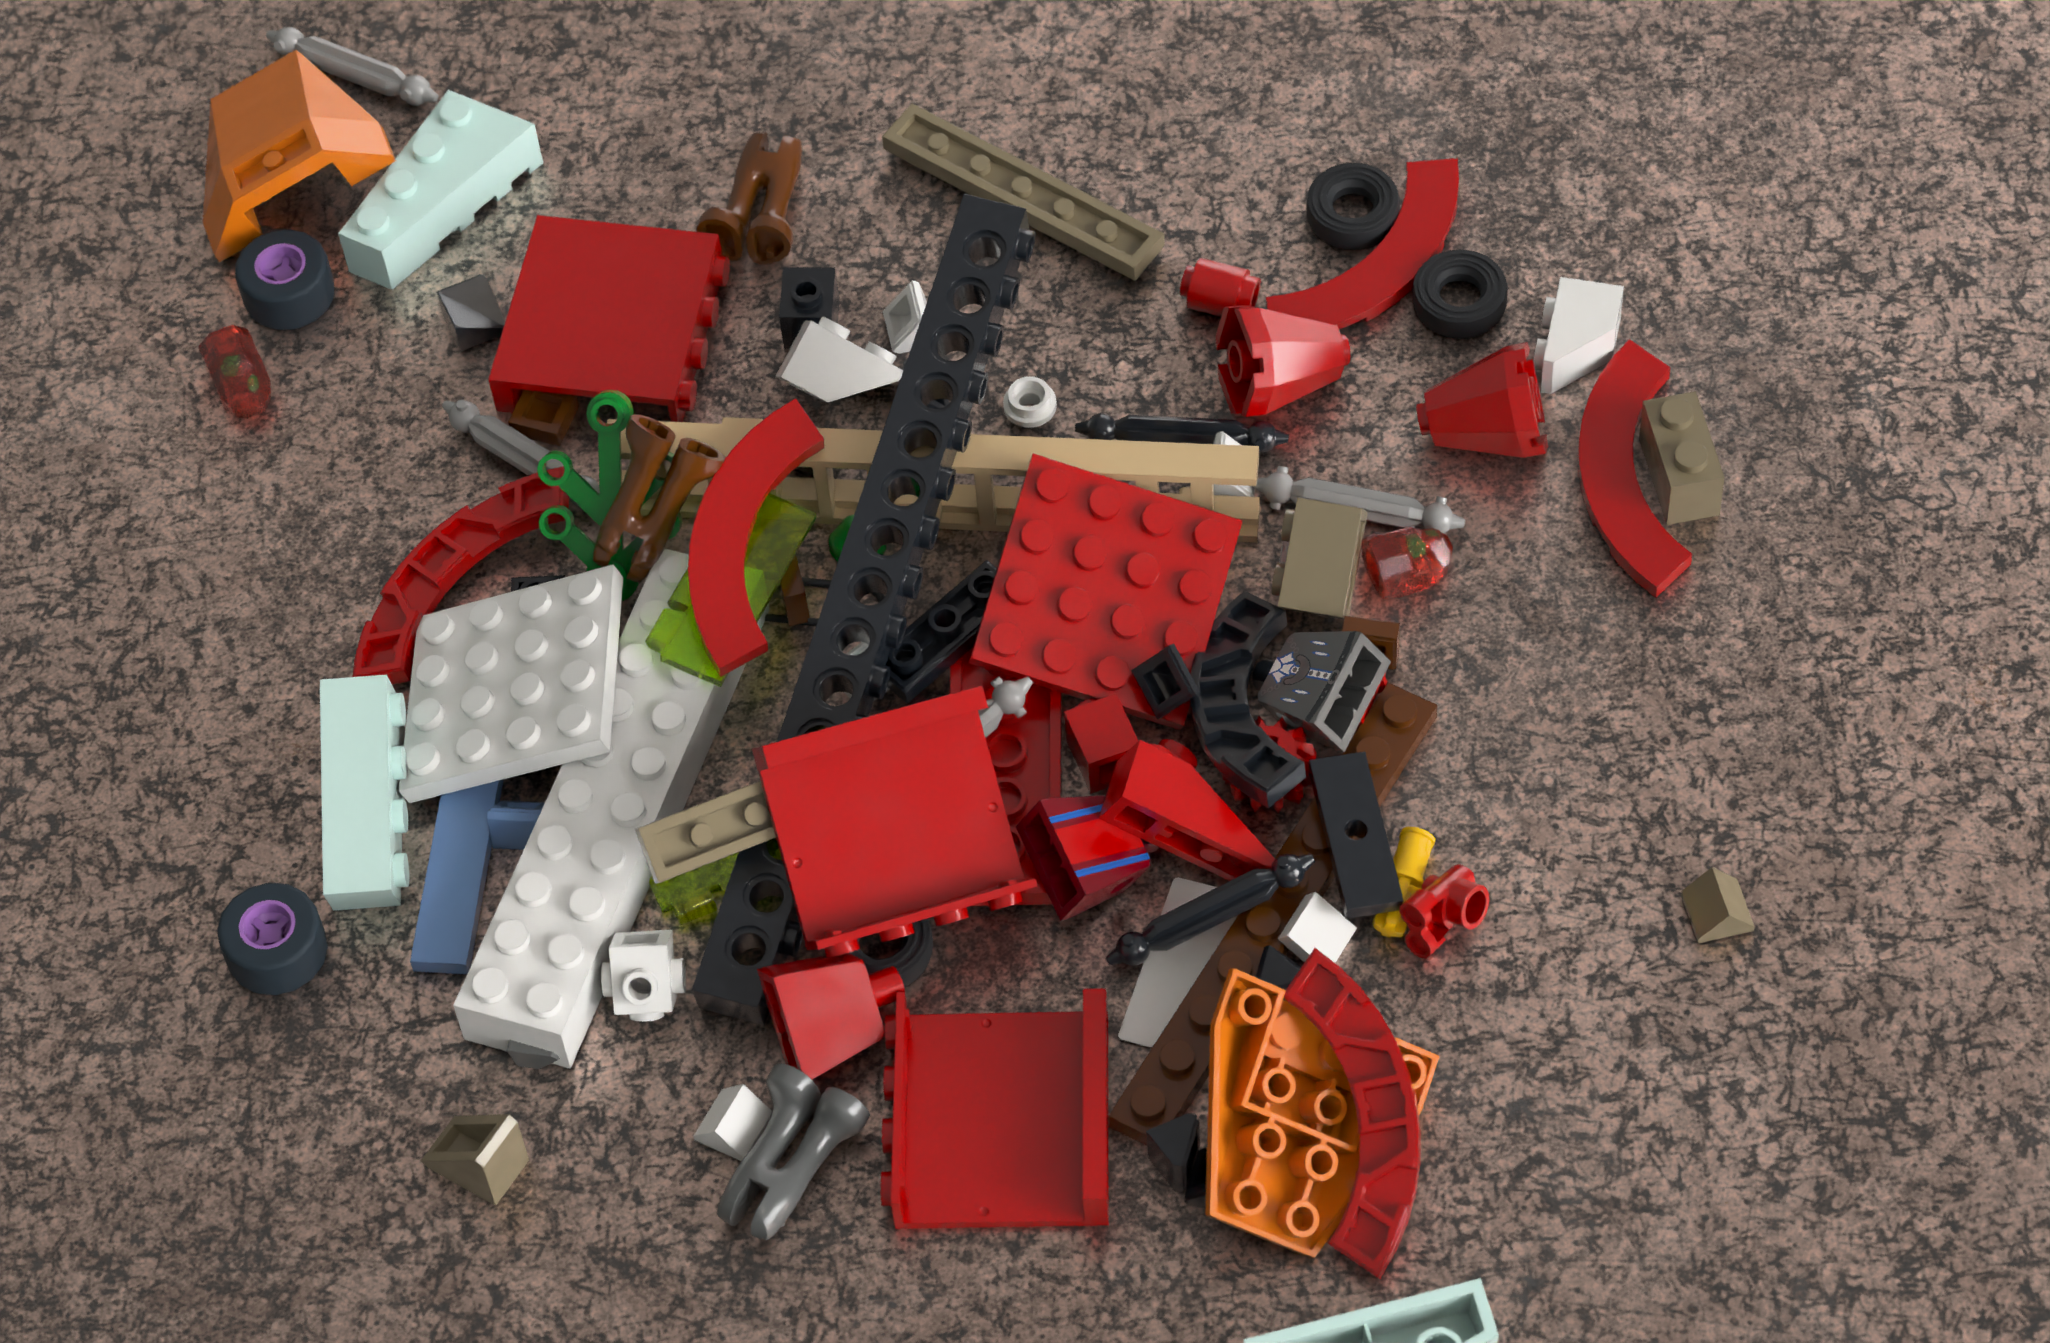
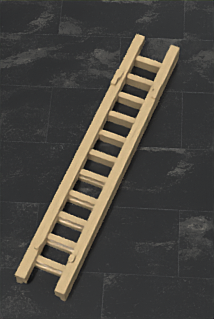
M723 417L722 424L658 422L669 427L676 435L669 452L675 453L682 438H692L716 448L727 457L740 440L763 419ZM607 419V424L615 423L617 419ZM625 428L621 431V459L631 460V450L625 435ZM817 428L824 438L825 448L798 466L812 467L814 478L786 477L776 487L774 492L770 491L757 513L756 521L839 525L848 515H854L866 480L834 479L832 468L865 469L868 476L883 430ZM971 434L966 451L964 453L957 451L952 468L959 474H974L975 485L954 484L950 499L948 501H940L935 516L940 519L939 529L1008 532L1021 487L994 486L993 475L1025 476L1029 460L1034 453L1115 480L1135 481L1137 487L1159 493V482L1190 483V487L1180 488L1179 494H1159L1243 520L1237 542L1257 543L1260 497L1214 495V484L1256 486L1259 446ZM922 446L913 450L910 455L925 457L930 455L934 449ZM664 459L657 475L665 478L671 463ZM622 470V483L627 470ZM712 478L698 483L692 489L680 510L682 518L696 517L703 495ZM661 487L641 507L640 512L642 515L649 513ZM903 495L897 498L894 504L908 506L913 504L918 497Z

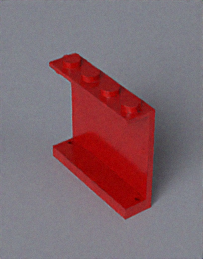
M537 215L488 379L496 411L512 413L523 390L594 398L600 392L612 389L624 393L631 402L668 406L671 422H683L686 411L692 412L695 407L697 383L694 379L697 369L704 370L706 366L708 341L705 337L708 328H715L718 321L719 300L716 297L718 288L726 287L729 279L730 260L728 256H722L719 234Z
M982 685L752 748L807 950L824 948L827 958L846 954L860 949L858 938L879 932L881 942L894 940L915 933L913 922L933 917L936 926L953 923L969 917L968 906L988 901L990 911L1023 902L1021 891L1038 887L1035 878L1024 879L978 713V710L988 708Z
M1106 988L1083 989V1011L910 1014L907 1008L905 992H896V1014L885 1016L886 1049H895L894 1066H884L883 1072L884 1100L893 1101V1118H883L882 1149L883 1154H892L891 1171H881L880 1178L881 1206H891L895 1229L1109 1226V1059Z

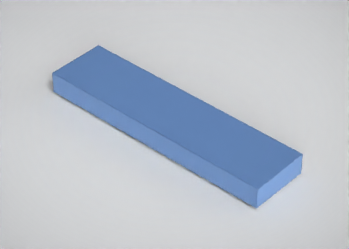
M503 780L440 796L410 958L413 972L468 974L470 970L492 848L487 811L500 802Z

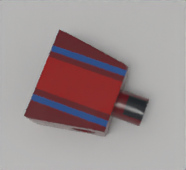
M1106 795L1041 799L1016 825V829L1060 921L1067 920L1127 890L1150 867V857L1148 854L1159 849L1158 846L1099 819Z

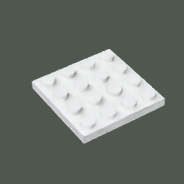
M614 564L423 615L416 631L404 737L407 777L406 779H400L399 792L409 803L610 752L623 576Z

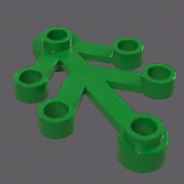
M612 389L597 394L587 407L588 423L593 430L598 432L599 493L573 469L570 457L561 451L547 453L539 461L537 467L538 475L545 484L559 486L600 527L622 485L621 431L626 428L630 417L633 415V406L630 399L624 393ZM602 405H611L616 409L618 417L615 423L607 424L600 419L599 409ZM669 452L665 460L671 463L674 454ZM557 459L563 464L564 475L562 477L555 478L548 474L546 470L548 460ZM658 475L655 476L642 506L663 485L665 478ZM553 505L547 508L539 519V528L542 534L551 540H561L587 566L586 572L602 568L593 562L595 542L574 525L572 512L562 505ZM680 512L668 540L676 536L682 527ZM558 513L564 517L566 527L563 531H554L549 527L547 520L550 514ZM622 533L619 540L621 544L617 552L611 557L608 566L614 564L623 576L622 601H624L636 591L639 582L628 580L626 577L631 568L632 557L635 551L639 550L643 539L636 537L624 548Z

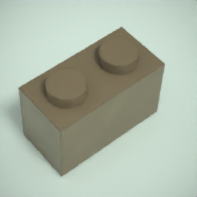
M1696 391L1644 400L1639 441L1666 525L1719 516L1725 477Z
M1297 497L1295 510L1286 509L1282 525L1281 540L1289 542L1286 563H1277L1273 575L1271 593L1272 595L1279 596L1278 607L1338 619H1344L1345 616L1350 615L1368 515L1367 511L1363 508Z

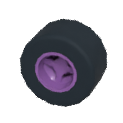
M290 229L270 231L251 241L241 251L236 261L235 279L243 304L250 317L264 327L277 330L299 329L315 322L328 310L334 298V278L327 255L320 242L305 232Z
M269 882L249 887L230 901L221 913L217 928L220 949L229 971L241 986L257 994L279 995L295 991L312 980L324 964L328 945L317 908L305 892L289 884Z

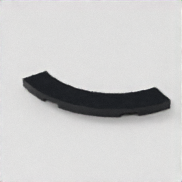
M1243 591L1214 620L1205 653L1198 652L1195 654L1191 676L1200 694L1190 699L1195 731L1202 748L1213 765L1230 783L1244 794L1270 808L1306 778L1305 763L1277 745L1263 731L1261 726H1256L1249 709L1247 689L1256 661L1270 641L1287 626L1286 610Z

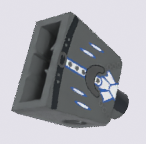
M1297 632L1287 637L1275 661L1265 659L1257 663L1253 671L1252 681L1256 690L1259 691L1258 702L1277 720L1283 716L1285 722H1287L1288 729L1292 730L1302 727L1306 737L1334 750L1345 752L1391 661L1362 632Z

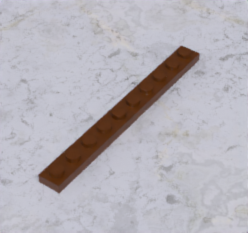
M1389 682L1365 717L1364 723L1360 725L1345 752L1342 753V755L1365 751L1379 808L1436 720L1438 708L1437 704ZM1315 796L1275 857L1276 859L1283 854H1293L1295 856L1312 854L1315 863L1305 872L1304 878L1299 885L1293 888L1279 886L1269 900L1236 917L1108 1115L1110 1128L1147 1146V1130L1185 1114L1209 1076L1210 1024L1229 969L1235 968L1256 977L1265 946L1271 945L1286 955L1289 948L1279 941L1278 937L1305 895L1317 892L1323 897L1335 876ZM1349 836V838L1354 839V840H1359V839H1360L1359 837H1356V836Z

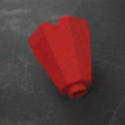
M1248 305L1227 306L1223 309L1216 332V350L1227 349V363L1217 364L1218 380L1230 412L1241 414V416L1245 417L1266 415L1340 379L1344 366H1348L1350 362L1351 351L1346 335L1340 334L1337 325Z
M1524 342L1505 346L1427 389L1424 393L1425 403L1416 405L1422 436L1431 434L1434 445L1440 447L1521 458L1546 454L1548 448L1547 434L1540 436L1537 423H1545L1544 409L1533 359L1526 360L1530 352L1528 343Z

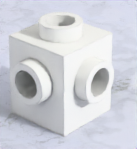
M672 930L618 932L614 934L609 946L610 962H603L601 967L603 996L613 997L614 1015L629 1014L631 1020L644 1022L658 1020L664 1017V1012H672L677 999V993L686 992L684 958L674 959Z

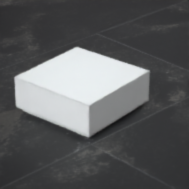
M1317 892L1305 895L1278 937V940L1303 962L1307 960L1314 948H1317L1332 961L1336 962L1357 927L1345 919L1341 913Z

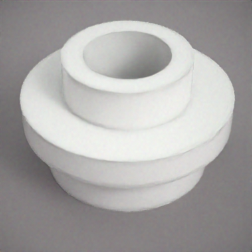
M1031 376L1020 378L1011 384L1004 396V413L1015 425L1026 428L1041 426L1047 423L1056 412L1055 393L1040 378Z

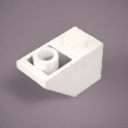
M1560 277L1556 298L1546 297L1543 311L1542 328L1549 329L1548 339L1538 338L1534 355L1535 369L1542 371L1541 393L1553 394L1611 360L1614 356L1621 320L1624 286Z
M822 316L818 324L813 321H804L775 377L821 402H831L900 381L903 370L893 365L897 357L896 355L872 342H868L865 349L846 340L850 330Z

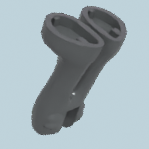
M784 1063L774 1065L766 1081V1086L774 1106L771 1118L755 1145L731 1176L717 1208V1216L729 1225L735 1226L743 1219L759 1190L767 1192L755 1212L750 1228L752 1236L763 1240H769L777 1233L780 1227L785 1226L786 1220L793 1212L813 1175L827 1156L841 1141L859 1134L870 1117L868 1109L851 1094L835 1087H827L821 1096L818 1087L812 1079L800 1070ZM815 1112L814 1120L809 1125L796 1152L784 1167L776 1169L779 1160L791 1142Z

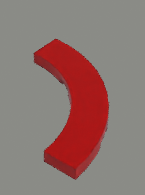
M1458 158L1406 162L1407 184L1403 204L1394 225L1381 243L1357 265L1325 283L1293 293L1266 297V310L1337 325L1338 329H1342L1362 319L1368 322L1395 305L1413 289L1414 279L1420 267L1428 259L1441 253L1444 248V241L1451 228L1452 221L1454 222L1459 191Z
M1629 339L1611 358L1599 375L1589 395L1582 417L1579 436L1578 475L1582 497L1593 526L1598 528L1601 536L1610 547V554L1636 583L1657 598L1691 565L1692 553L1678 543L1652 513L1642 494L1634 466L1633 443L1635 431L1641 419L1643 401L1652 399L1657 391L1669 380L1671 367Z
M796 398L772 412L752 428L730 451L724 463L709 483L694 520L688 560L690 599L698 634L706 654L719 677L768 651V642L757 625L749 604L744 576L749 538L757 519V513L770 491L774 492L776 487L790 472L806 459L825 448L823 436Z
M564 466L549 469L547 472L552 477L560 478L564 475ZM537 472L499 487V494L488 498L472 509L466 505L438 525L400 563L381 590L380 594L383 598L372 620L365 622L355 654L352 677L387 675L392 685L411 681L416 631L423 615L433 613L451 587L477 562L507 542L538 529L540 516L547 508L553 505H562L569 509V496L559 486L545 484ZM552 513L548 516L547 521L548 525L565 521V519L558 513Z
M1314 948L1287 987L1283 999L1299 1010L1321 1032L1338 1057L1350 1084L1360 1135L1358 1171L1356 1172L1351 1196L1340 1224L1328 1244L1380 1280L1399 1246L1407 1227L1416 1195L1421 1144L1417 1099L1409 1069L1400 1047L1379 1010L1362 988L1338 964L1317 948Z

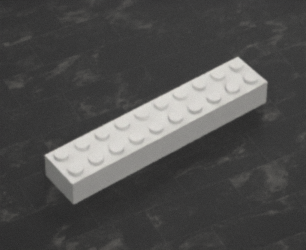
M664 548L660 558L648 574L618 641L610 752L562 764L453 1005L464 1040L507 1051L509 1040H513L555 1053L560 1059L551 1064L570 1069L573 1065L603 995L601 967L603 962H610L609 946L613 936L618 932L631 931L653 880L635 829L683 811L746 666L745 663L719 677L707 656L696 628L690 599L689 554ZM744 568L745 587L749 604L757 625L761 630L765 622V616L769 612L764 575L762 572Z

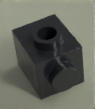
M783 267L779 321L784 349L791 348L804 321H813L818 324L823 316L838 323L840 297L835 267Z

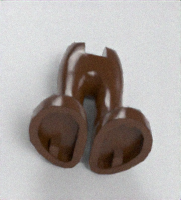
M766 132L753 133L748 139L737 165L732 191L726 208H709L699 218L696 232L719 234L722 256H728V259L731 261L740 260L745 242L750 259L759 265H769L781 261L789 255L793 243V232L785 218L789 200L801 169V140L784 135L776 153L768 152L769 144ZM766 190L761 211L751 222L748 230L756 197L760 191Z
M633 414L627 423L625 433L631 450L630 464L621 488L600 527L593 551V562L600 567L608 566L611 557L617 552L621 544L619 540L623 531L643 539L639 550H636L632 557L631 568L626 579L641 583L660 558L676 518L692 489L698 483L712 478L720 469L726 457L716 448L692 438H682L674 453L670 468L667 471L655 503L647 515H642L640 511L646 494L664 459L667 457L676 435L669 427L657 420Z

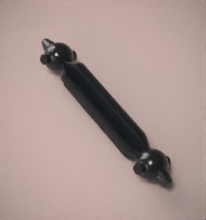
M1097 413L1089 420L1075 424V432L1088 436L1089 439L1100 440L1116 439L1124 441L1213 444L1216 434L1223 431L1241 445L1259 446V453L1269 452L1275 446L1289 442V434L1276 430L1271 423L1266 421H1257L1248 427L1233 419L1129 414L1115 420L1109 414Z
M1293 854L1280 855L1273 861L1271 869H1253L1151 920L1142 933L1130 931L1123 934L1118 939L1116 948L1105 958L1109 965L1122 963L1130 966L1140 965L1146 961L1150 951H1167L1269 900L1279 886L1283 888L1296 887L1302 882L1305 872L1315 863L1312 854L1295 856Z

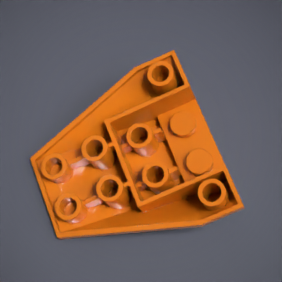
M297 49L210 99L203 225L214 256L219 262L243 250L251 241L263 235L253 209L254 207L314 174L333 162L345 179L353 186L396 161L380 123Z
M1232 968L1228 971L1210 1024L1205 1215L1308 1258H1315L1340 1224L1351 1196L1356 1172L1358 1171L1360 1135L1350 1084L1338 1057L1321 1032L1299 1010L1283 1000L1286 990ZM1395 1037L1409 1069L1417 1099L1418 1114H1420L1440 1056Z

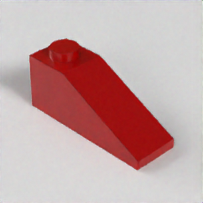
M1139 740L1116 762L1099 819L1229 881L1253 869H1271L1275 858L1190 763L1173 756L1167 748L1161 745L1148 744L1142 740Z

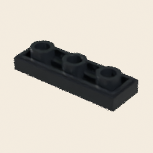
M988 560L984 561L908 626L899 649L891 648L885 665L890 667L887 687L907 704L973 648L997 569Z
M1365 751L1309 760L1308 772L1345 919L1399 911L1404 900ZM1349 836H1356V837H1359L1360 839H1359V840H1354V839L1349 838Z

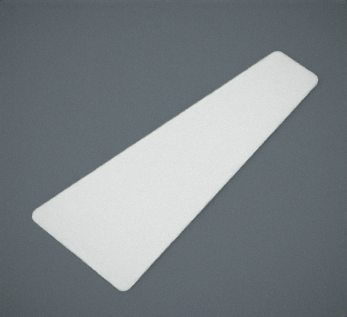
M1179 877L1175 878L1161 915L1217 887ZM1237 916L1167 951H1150L1148 958L1143 963L1118 1034L1121 1040L1146 1047L1154 1046Z

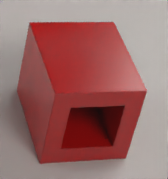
M1116 693L1101 699L1091 698L1084 700L1074 708L1064 711L1066 741L1090 794L1109 787L1116 762L1138 742L1137 736Z

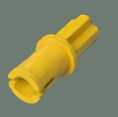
M1408 826L1402 828L1399 835L1400 840L1393 857L1404 900L1403 903L1416 890L1421 888L1424 882L1423 876L1428 859L1436 842L1435 837L1430 832L1418 827ZM1399 911L1375 914L1373 919L1374 929L1381 932V935L1387 938L1391 936L1402 937L1408 927L1401 918Z

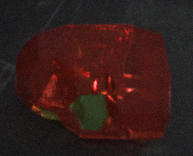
M232 324L209 333L198 346V349L223 408L235 417L244 419L264 413L271 400V382L248 329Z
M1410 526L1388 533L1375 532L1364 538L1362 542V559L1367 574L1382 599L1401 598L1435 586L1447 575L1453 555V546L1448 535L1434 528L1421 530Z

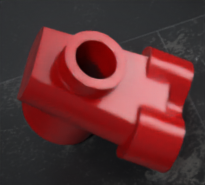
M1456 864L1440 877L1437 875L1428 876L1421 888L1416 890L1400 906V916L1409 927V933L1405 936V942L1409 950L1417 957L1429 958L1446 941L1444 936L1454 925L1471 930L1479 926L1483 921L1489 907V892L1485 886L1475 882L1474 873L1469 868Z

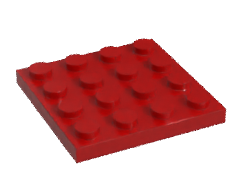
M1033 453L1029 460L968 663L1017 679L1029 677L1035 685L1083 700L1091 698L1101 699L1116 693L1125 713L1181 730L1186 720L1190 700L1163 718L1157 719L1131 670L1167 646L1175 644L1191 674L1195 654L1198 652L1205 653L1243 520Z

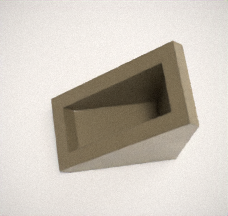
M510 1114L464 1115L452 1118L421 1162L430 1170L496 1206L529 1162V1157L518 1122Z

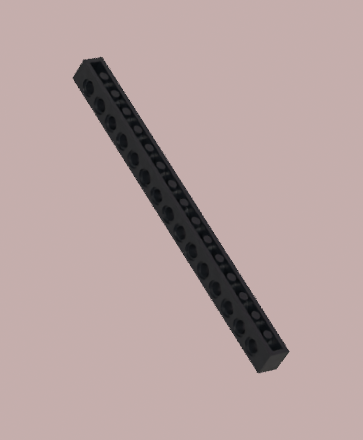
M967 194L963 195L777 742L868 717L874 698L882 699L886 692L890 667L885 665L891 648L899 649L902 644L907 624V618L902 616L907 599H916L923 579V567H920L919 564L924 549L932 550L935 545L940 525V519L935 516L940 501H948L953 492L956 470L952 468L957 451L964 453L968 447L972 432V421L968 420L972 405L973 403L980 405L984 399L988 384V373L984 372L989 356L996 357L1000 351L1004 336V325H1001L1000 322L1005 308L1012 310L1015 306L1020 287V279L1016 277L1020 262L1028 263L1034 249L1035 231L1029 230L1026 208ZM987 257L997 259L994 264L989 266L975 264L980 259ZM969 304L982 306L981 309L974 313L959 311L962 307ZM953 351L966 353L963 358L956 361L943 359L945 355ZM935 399L951 401L947 406L940 409L927 407ZM927 446L934 449L930 455L925 457L910 455L918 447ZM903 495L918 497L913 504L908 506L894 504V501ZM895 543L902 546L893 555L885 556L877 553L878 549L885 544ZM878 592L886 595L881 602L875 605L860 603V600L869 593ZM854 642H864L869 645L863 653L858 655L843 653V650ZM836 692H847L852 695L848 702L840 706H832L825 703ZM776 837L738 853L692 987V993L700 1009L765 1026L769 1014V1007L757 969L786 963L788 956L795 957L803 939L783 861L773 857L779 848ZM767 896H778L783 899L782 904L772 912L763 913L756 910L759 901ZM760 948L766 951L764 957L754 965L747 966L738 963L740 955L747 949Z

